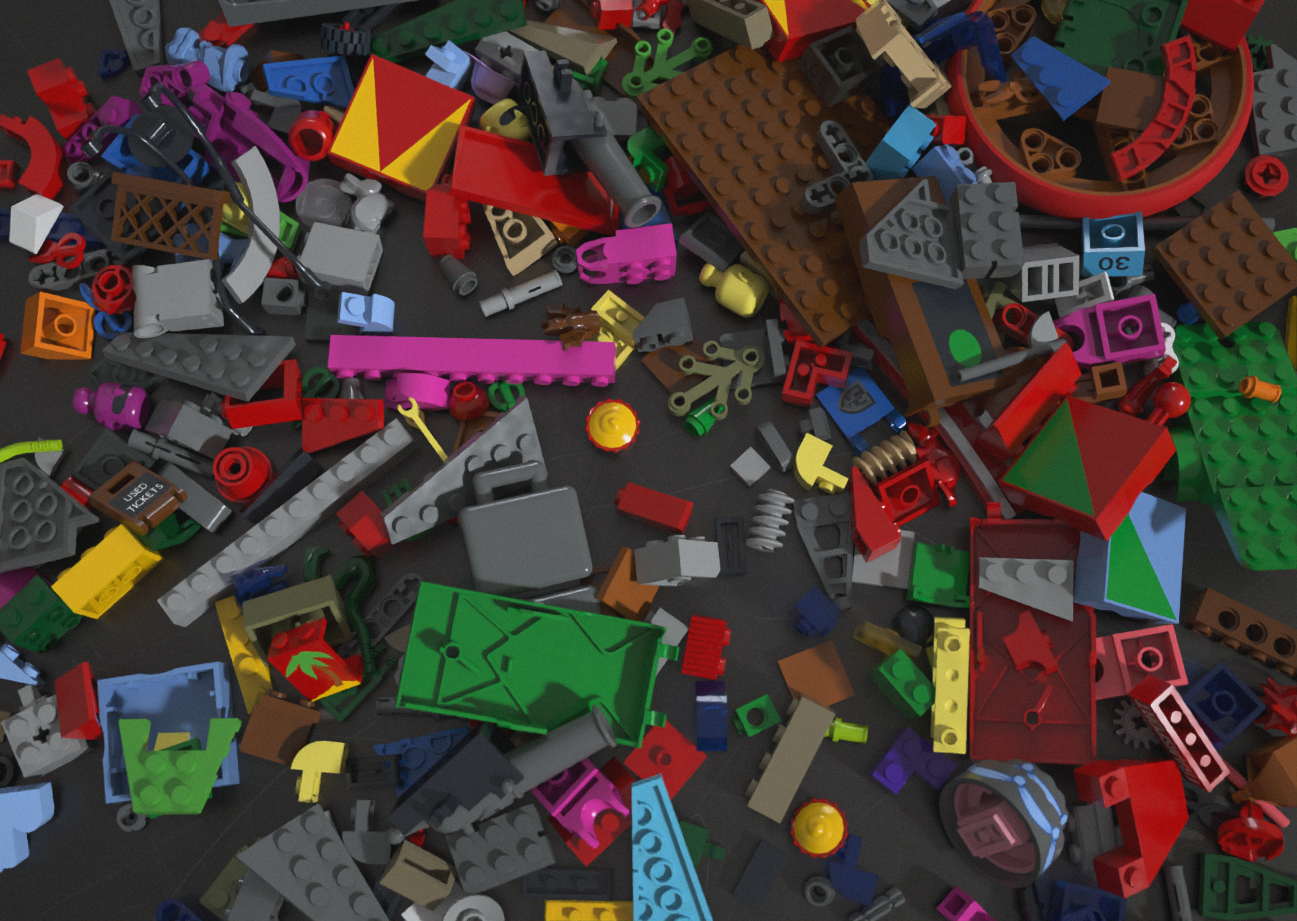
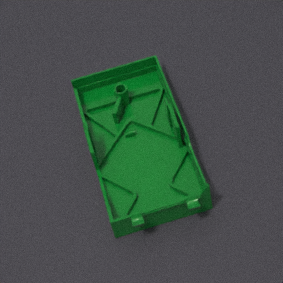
M420 580L395 699V707L498 723L497 726L547 734V730L552 731L592 712V706L598 705L613 730L616 742L641 748L645 725L665 728L667 714L650 710L659 657L677 661L680 647L662 643V637L666 633L667 628L658 624Z

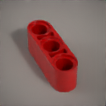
M1011 303L997 307L992 321L999 330L1028 347L1027 337L1029 328L1038 315L1018 303ZM1007 310H1009L1013 315V321L1011 324L1008 323L1006 320L1005 315ZM1055 327L1058 339H1065L1073 351L1074 344L1072 338ZM1053 353L1045 355V357L1049 358Z

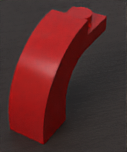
M0 114V128L8 136L29 145L31 149L29 166L18 183L33 196L39 194L56 201L67 177V161L61 145L35 118L30 116L27 122L16 116H13L11 119Z

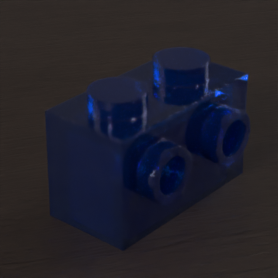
M815 585L788 614L796 621L793 625L803 636L806 637L809 634L814 638L818 634L822 637L828 634L839 623L835 617L841 611Z

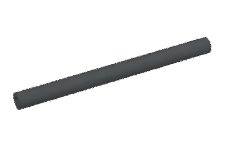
M1063 338L955 371L953 374L954 380L960 383L1054 353L1066 340Z

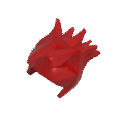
M1267 678L1268 685L1259 684L1263 688L1266 697L1253 695L1252 699L1255 700L1254 704L1265 710L1268 714L1255 719L1253 724H1264V730L1274 728L1288 735H1297V685H1279L1272 679Z

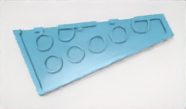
M661 773L632 783L633 921H713Z

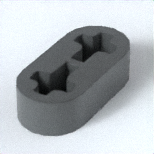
M766 420L756 426L755 431L778 469L784 473L794 467L795 460L773 424Z

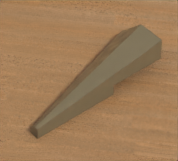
M526 20L527 26L506 31L538 51H546L547 55L555 60L568 59L570 63L568 65L569 68L586 76L589 75L599 59L605 60L617 43V39L614 37Z

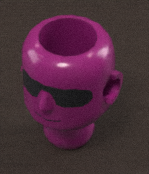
M106 382L101 384L96 392L87 387L77 389L73 395L72 407L79 414L92 412L99 425L108 427L115 432L121 430L133 431L134 429L140 430L146 424L150 411V397L147 391L141 387Z

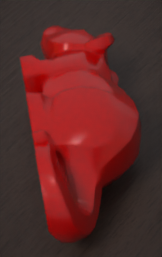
M911 422L907 423L909 435L918 444V447H915L917 462L924 458L929 459L936 486L940 487L943 491L949 507H954L957 504L956 483L960 475L959 460L952 452L944 448L936 438L939 433L937 429H930L924 425Z

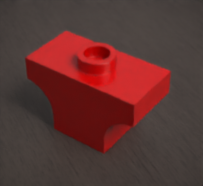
M1029 610L1019 614L1017 630L1011 635L1002 638L1016 670L1019 671L1033 666L1043 670L1046 675L1057 671V663L1049 649L1053 644L1045 629L1039 630Z

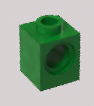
M768 694L734 710L736 717L732 718L739 735L745 733L746 738L781 722ZM750 709H757L761 712L762 722L760 725L753 726L747 721V713Z

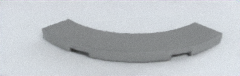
M255 146L236 158L231 164L238 173L246 197H249L252 212L279 239L280 213L276 189L268 167ZM250 219L249 241L246 250L231 272L221 280L238 304L246 301L263 282L269 272L277 249Z

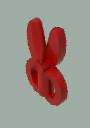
M68 233L58 243L44 240L39 250L45 252L30 256L27 260L36 264H44L56 259L59 266L66 269H74L83 260V250L86 246L85 238L77 233ZM72 240L77 241L76 245H67ZM75 256L72 261L65 262L66 257Z

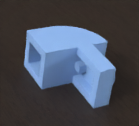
M449 40L441 49L431 45L425 55L434 61V64L425 77L460 91L470 75L473 64L472 58Z
M342 292L339 295L337 323L360 326V334L390 336L393 332L395 303L391 299L377 294L368 297Z

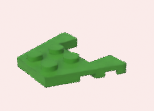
M211 718L206 750L147 751L151 722L148 719H119L133 811L136 814H200L218 777L216 773L223 758L227 757L231 749L229 745L235 732L239 731L242 721L238 718Z

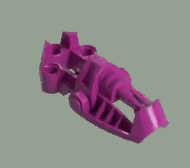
M194 60L183 64L146 67L139 89L141 97L146 96L149 88L155 83L165 85L180 100L200 126L219 157H222L235 182L242 183L231 162L250 148L256 146L261 156L265 154L270 160L275 159L282 166L283 175L280 182L271 175L279 202L292 201L303 192L308 182L310 162L295 156L284 142L259 119V115L250 109L251 102L243 94L228 92L224 98L206 84L210 80V72L202 61ZM187 91L195 94L192 100L194 105L190 106V108L185 105L189 97ZM161 92L160 98L163 101L160 105L174 106L173 103ZM206 149L204 160L216 170L212 163L213 159Z

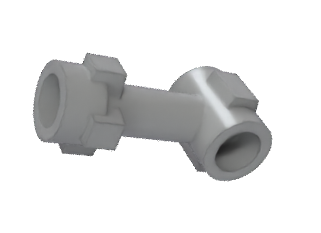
M213 391L207 394L202 402L203 407L201 411L206 416L211 413L216 416L220 415L223 418L221 401H225L224 395ZM252 427L232 429V432L243 437L251 431Z

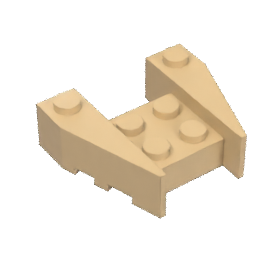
M877 0L856 18L857 28L855 30L864 40L871 57L875 60L882 54L892 68L897 65L900 69L899 71L902 74L900 78L908 87L909 91H907L912 107L926 108L952 87L945 73L920 48L900 23V17L886 0Z

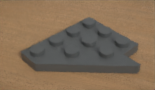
M1275 44L1265 47L1268 69L1253 72L1254 93L1249 123L1254 156L1297 148V60Z
M927 179L919 182L859 240L862 267L952 289H957L964 285L953 207L930 201Z
M19 458L0 463V574L74 556L76 552L77 528L98 523L99 517L29 460Z

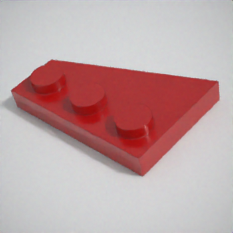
M302 398V449L309 455L324 448L333 447L341 442L384 428V399Z

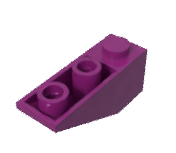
M111 96L61 147L70 165L76 162L88 164L101 157L119 135L118 133L102 134L101 144L103 147L91 158L80 147L88 140L91 132L100 126L113 125L125 127L135 114L140 115L142 113L137 102Z

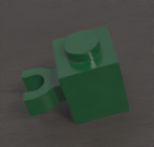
M679 819L678 823L693 865L699 866L702 854L723 861L726 849L706 842L709 834L708 829Z

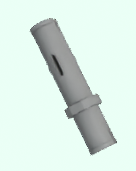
M554 270L508 290L505 287L501 289L500 293L478 302L483 315L487 317L506 308L509 310L513 309L515 304L562 286V282L558 272Z

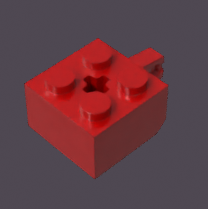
M443 174L441 184H434L426 191L423 238L431 258H443L446 255H452L456 259H464L465 250L470 248V234L467 233V224H471L472 209L469 207V200L449 195L452 177L450 174Z

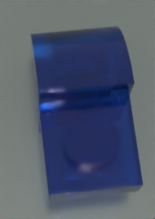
M695 681L696 751H727L728 710L725 681Z
M848 833L843 847L839 848L836 852V856L840 857L839 862L828 859L826 861L827 878L830 879L835 891L843 897L871 907L878 875L855 868L862 837Z

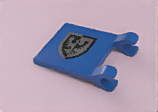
M963 11L939 20L934 17L926 25V28L913 35L912 38L918 45H921L960 21L966 15Z
M861 367L848 374L845 389L830 385L815 395L816 399L846 437L858 457H861V453L864 451L868 452L869 444L860 435L861 432L884 417L896 433L903 430L906 425L905 418L892 406L866 370Z

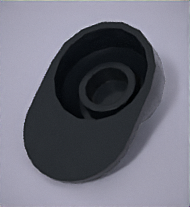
M916 601L910 602L897 611L891 621V632L894 639L901 646L908 649H919L933 642L934 617L953 618L951 608Z

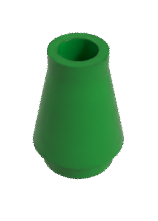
M711 397L707 402L685 415L686 419L683 421V426L693 437L699 438L701 435H706L716 420L710 413L711 405L716 400L715 397ZM718 406L714 409V412L720 414L724 408Z

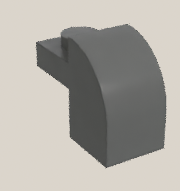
M254 89L250 99L256 110L270 115L271 118L267 126L283 142L289 143L288 132L295 118L304 112L299 101L269 95L268 91L261 92Z
M357 800V805L353 806L351 810V824L355 825V830L342 831L345 848L353 858L362 863L388 865L396 852V845L390 844L387 841V831H373L375 800Z

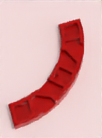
M1190 34L1164 43L1159 47L1163 58L1165 78L1162 99L1154 118L1145 131L1127 146L1107 156L1117 183L1139 173L1158 159L1179 135L1188 118L1196 91L1195 72L1197 71L1195 51Z

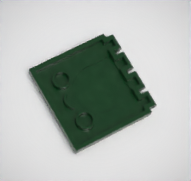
M1067 0L1062 15L1067 20L1060 21L1053 41L1055 45L1061 47H1052L1103 77L1108 66L1163 77L1164 64L1159 47L1176 39L1188 0Z

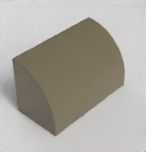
M404 840L389 861L379 883L434 911L450 894L457 869L450 863Z

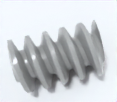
M761 488L760 490L764 494H760L757 497V501L761 505L755 506L754 512L759 516H754L751 520L752 524L756 527L749 528L748 531L749 535L753 538L747 539L745 544L756 550L774 553L773 548L783 547V544L776 540V537L786 535L784 531L779 529V525H788L789 523L782 518V514H791L792 512L785 507V504L794 503V499L783 492Z

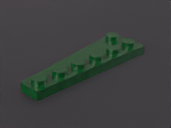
M455 0L370 38V56L373 54L395 63L426 54L431 45L441 49L448 40L455 45L527 26L523 0Z

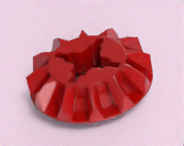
M1268 155L1253 158L1243 172L1246 179L1244 185H1249L1252 189L1251 193H1258L1261 195V198L1266 196L1274 197L1286 188L1289 180L1285 165L1277 158ZM1264 170L1266 173V177L1271 178L1266 183L1263 182L1264 179L1262 177H1259L1264 172Z

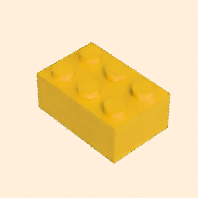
M121 524L111 528L104 535V540L96 547L86 550L81 555V560L75 566L61 572L57 577L58 581L51 588L74 613L98 619L165 558L157 550L152 552L130 528Z

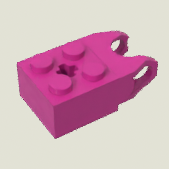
M672 223L616 230L614 237L601 238L584 243L576 250L579 278L590 284L618 282L637 284L642 282L643 279L654 278L661 281L675 275L677 254ZM586 250L597 252V254L589 255L582 259V254ZM583 269L599 272L597 275L589 277L584 274Z
M1155 294L1095 304V306L1081 308L1067 317L1053 321L1054 326L1060 330L1073 332L1082 338L1083 346L1078 351L1073 352L1080 369L1091 370V367L1121 362L1122 364L1163 358L1166 351ZM1129 327L1130 332H1135L1133 335H1127L1124 333V328Z
M589 757L530 789L564 828L575 836L584 839L594 849L600 844L593 828L594 819L597 814L607 808L615 809L625 817L630 812L624 805L620 790Z

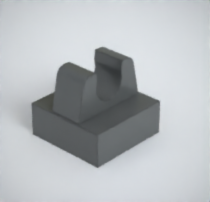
M821 407L810 409L811 418L798 422L803 436L808 433L815 435L816 438L822 441L832 439L826 413Z

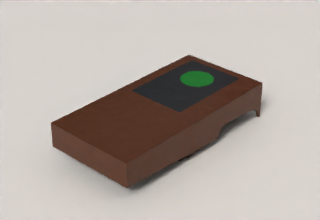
M936 176L854 182L837 194L834 199L862 282V289L866 297L864 300L873 317L879 337L888 338L895 350L909 395V407L903 414L904 417L923 410L929 418V423L926 427L931 428L937 426L940 422L938 408L965 402L972 404L974 408L971 418L982 416L985 412L983 397L996 395L1017 384L1011 367L960 383L954 380L953 374L955 371L1006 356L976 279H963L964 285L957 289H952L862 267L859 240L923 179L928 180L930 201L947 205Z

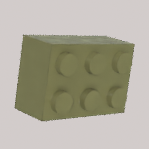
M330 575L243 602V628L265 667L272 665L267 660L273 636L323 617L327 620L323 640L330 647L352 640L351 625L346 617L345 605Z

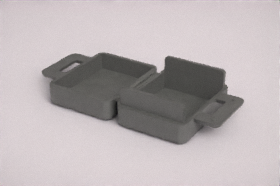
M538 460L475 474L472 483L477 505L461 509L457 516L473 590L603 614L601 602L596 599L598 590L593 586L581 585L580 578H585L591 574L593 565L576 490L569 485L549 488L545 466ZM530 480L532 493L495 501L492 488Z

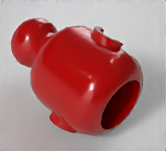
M309 110L302 112L295 118L288 132V142L292 153L306 161L323 159L327 156V151L337 129L330 116L323 111Z

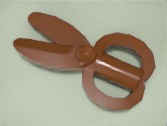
M1021 70L1012 77L1011 83L993 80L981 83L977 87L978 91L994 92L981 99V102L986 105L1002 103L1012 96L1023 105H1033L1038 103L1043 96L1030 81L1019 82L1020 77L1026 76ZM1037 91L1036 97L1027 98L1022 96V93Z

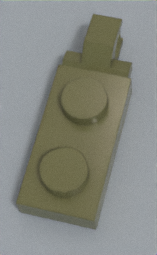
M259 837L255 843H257L265 837ZM245 845L236 855L249 848V846ZM233 857L199 902L223 921L228 907L233 906L237 898L235 891L238 880L241 876L245 877L248 867Z

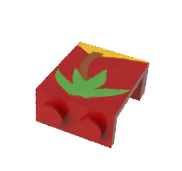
M324 617L273 636L267 660L311 702L361 684L364 669L362 657L359 654L342 659L323 640L327 623Z

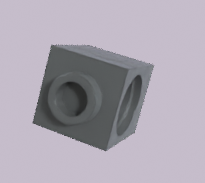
M265 278L261 305L268 314L302 316L303 307H306L308 303V292L300 281ZM292 293L289 300L281 301L284 294Z

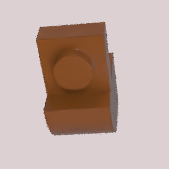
M1117 362L1091 367L1090 373L1082 374L1075 381L1078 387L1070 396L1096 405L1121 398L1127 391L1122 363Z

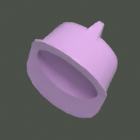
M465 51L475 63L471 85L479 98L495 105L504 100L513 87L518 89L517 83L494 72L476 57Z

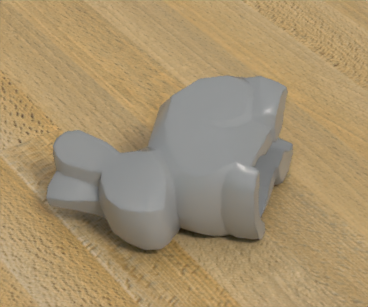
M347 173L344 176V180L340 183V190L357 196V200L350 209L352 230L376 234L381 223L388 214L392 213L396 204L380 193L382 189L380 182L373 179L360 181L352 174Z

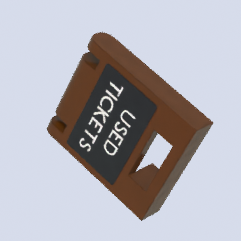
M132 461L90 494L89 499L91 506L144 536L149 532L147 525L155 528L179 508V502H185L188 496L180 487Z

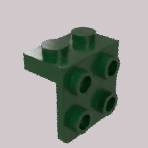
M36 575L0 609V630L13 644L42 654L54 648L58 640L68 630L76 627L81 620L80 618L84 615L74 613L44 578Z

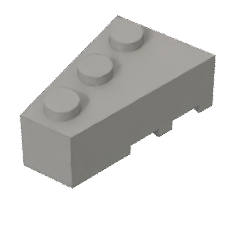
M980 558L979 588L1073 621V560Z

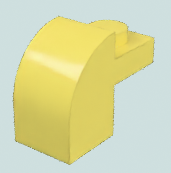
M806 433L794 457L795 466L793 471L796 480L807 491H810L814 482H816L822 491L829 494H834L835 492L840 494L848 478L823 466L832 445Z
M317 741L306 745L298 752L293 760L291 769L303 770L302 776H299L296 782V794H299V802L313 803L318 801L322 772L346 774V759H348L350 743Z

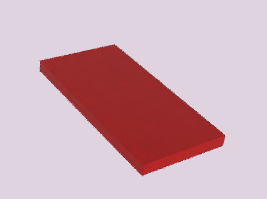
M460 125L449 190L450 196L610 236L615 235L618 222V207L591 172L544 176L534 144Z

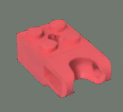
M1173 624L1096 638L1095 666L1098 670V678L1095 681L1096 701L1128 696L1127 694L1149 674L1172 684L1174 688L1188 684ZM1143 654L1145 658L1149 657L1151 660V664L1147 665V667L1141 662Z

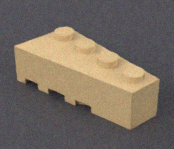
M482 204L506 266L513 277L558 245L555 237L541 218Z

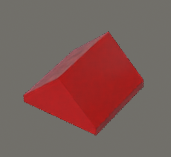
M927 458L875 484L871 489L874 495L883 501L886 509L885 512L890 520L895 521L898 526L941 504L930 461Z
M84 662L54 681L61 738L103 740L104 733L100 724L98 684L89 662Z

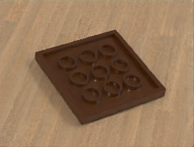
M1239 189L1151 250L1220 340L1230 335L1297 287L1296 261Z

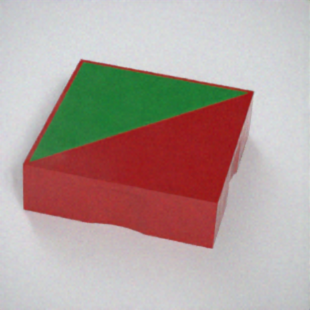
M1066 395L998 482L1011 503L1043 516L1060 519L1072 528L1107 542L1131 511L1139 494L1153 482L1175 453L1176 448L1167 427Z

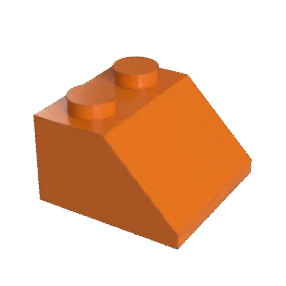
M38 292L26 299L20 354L44 359H91L96 310L86 302L44 292Z

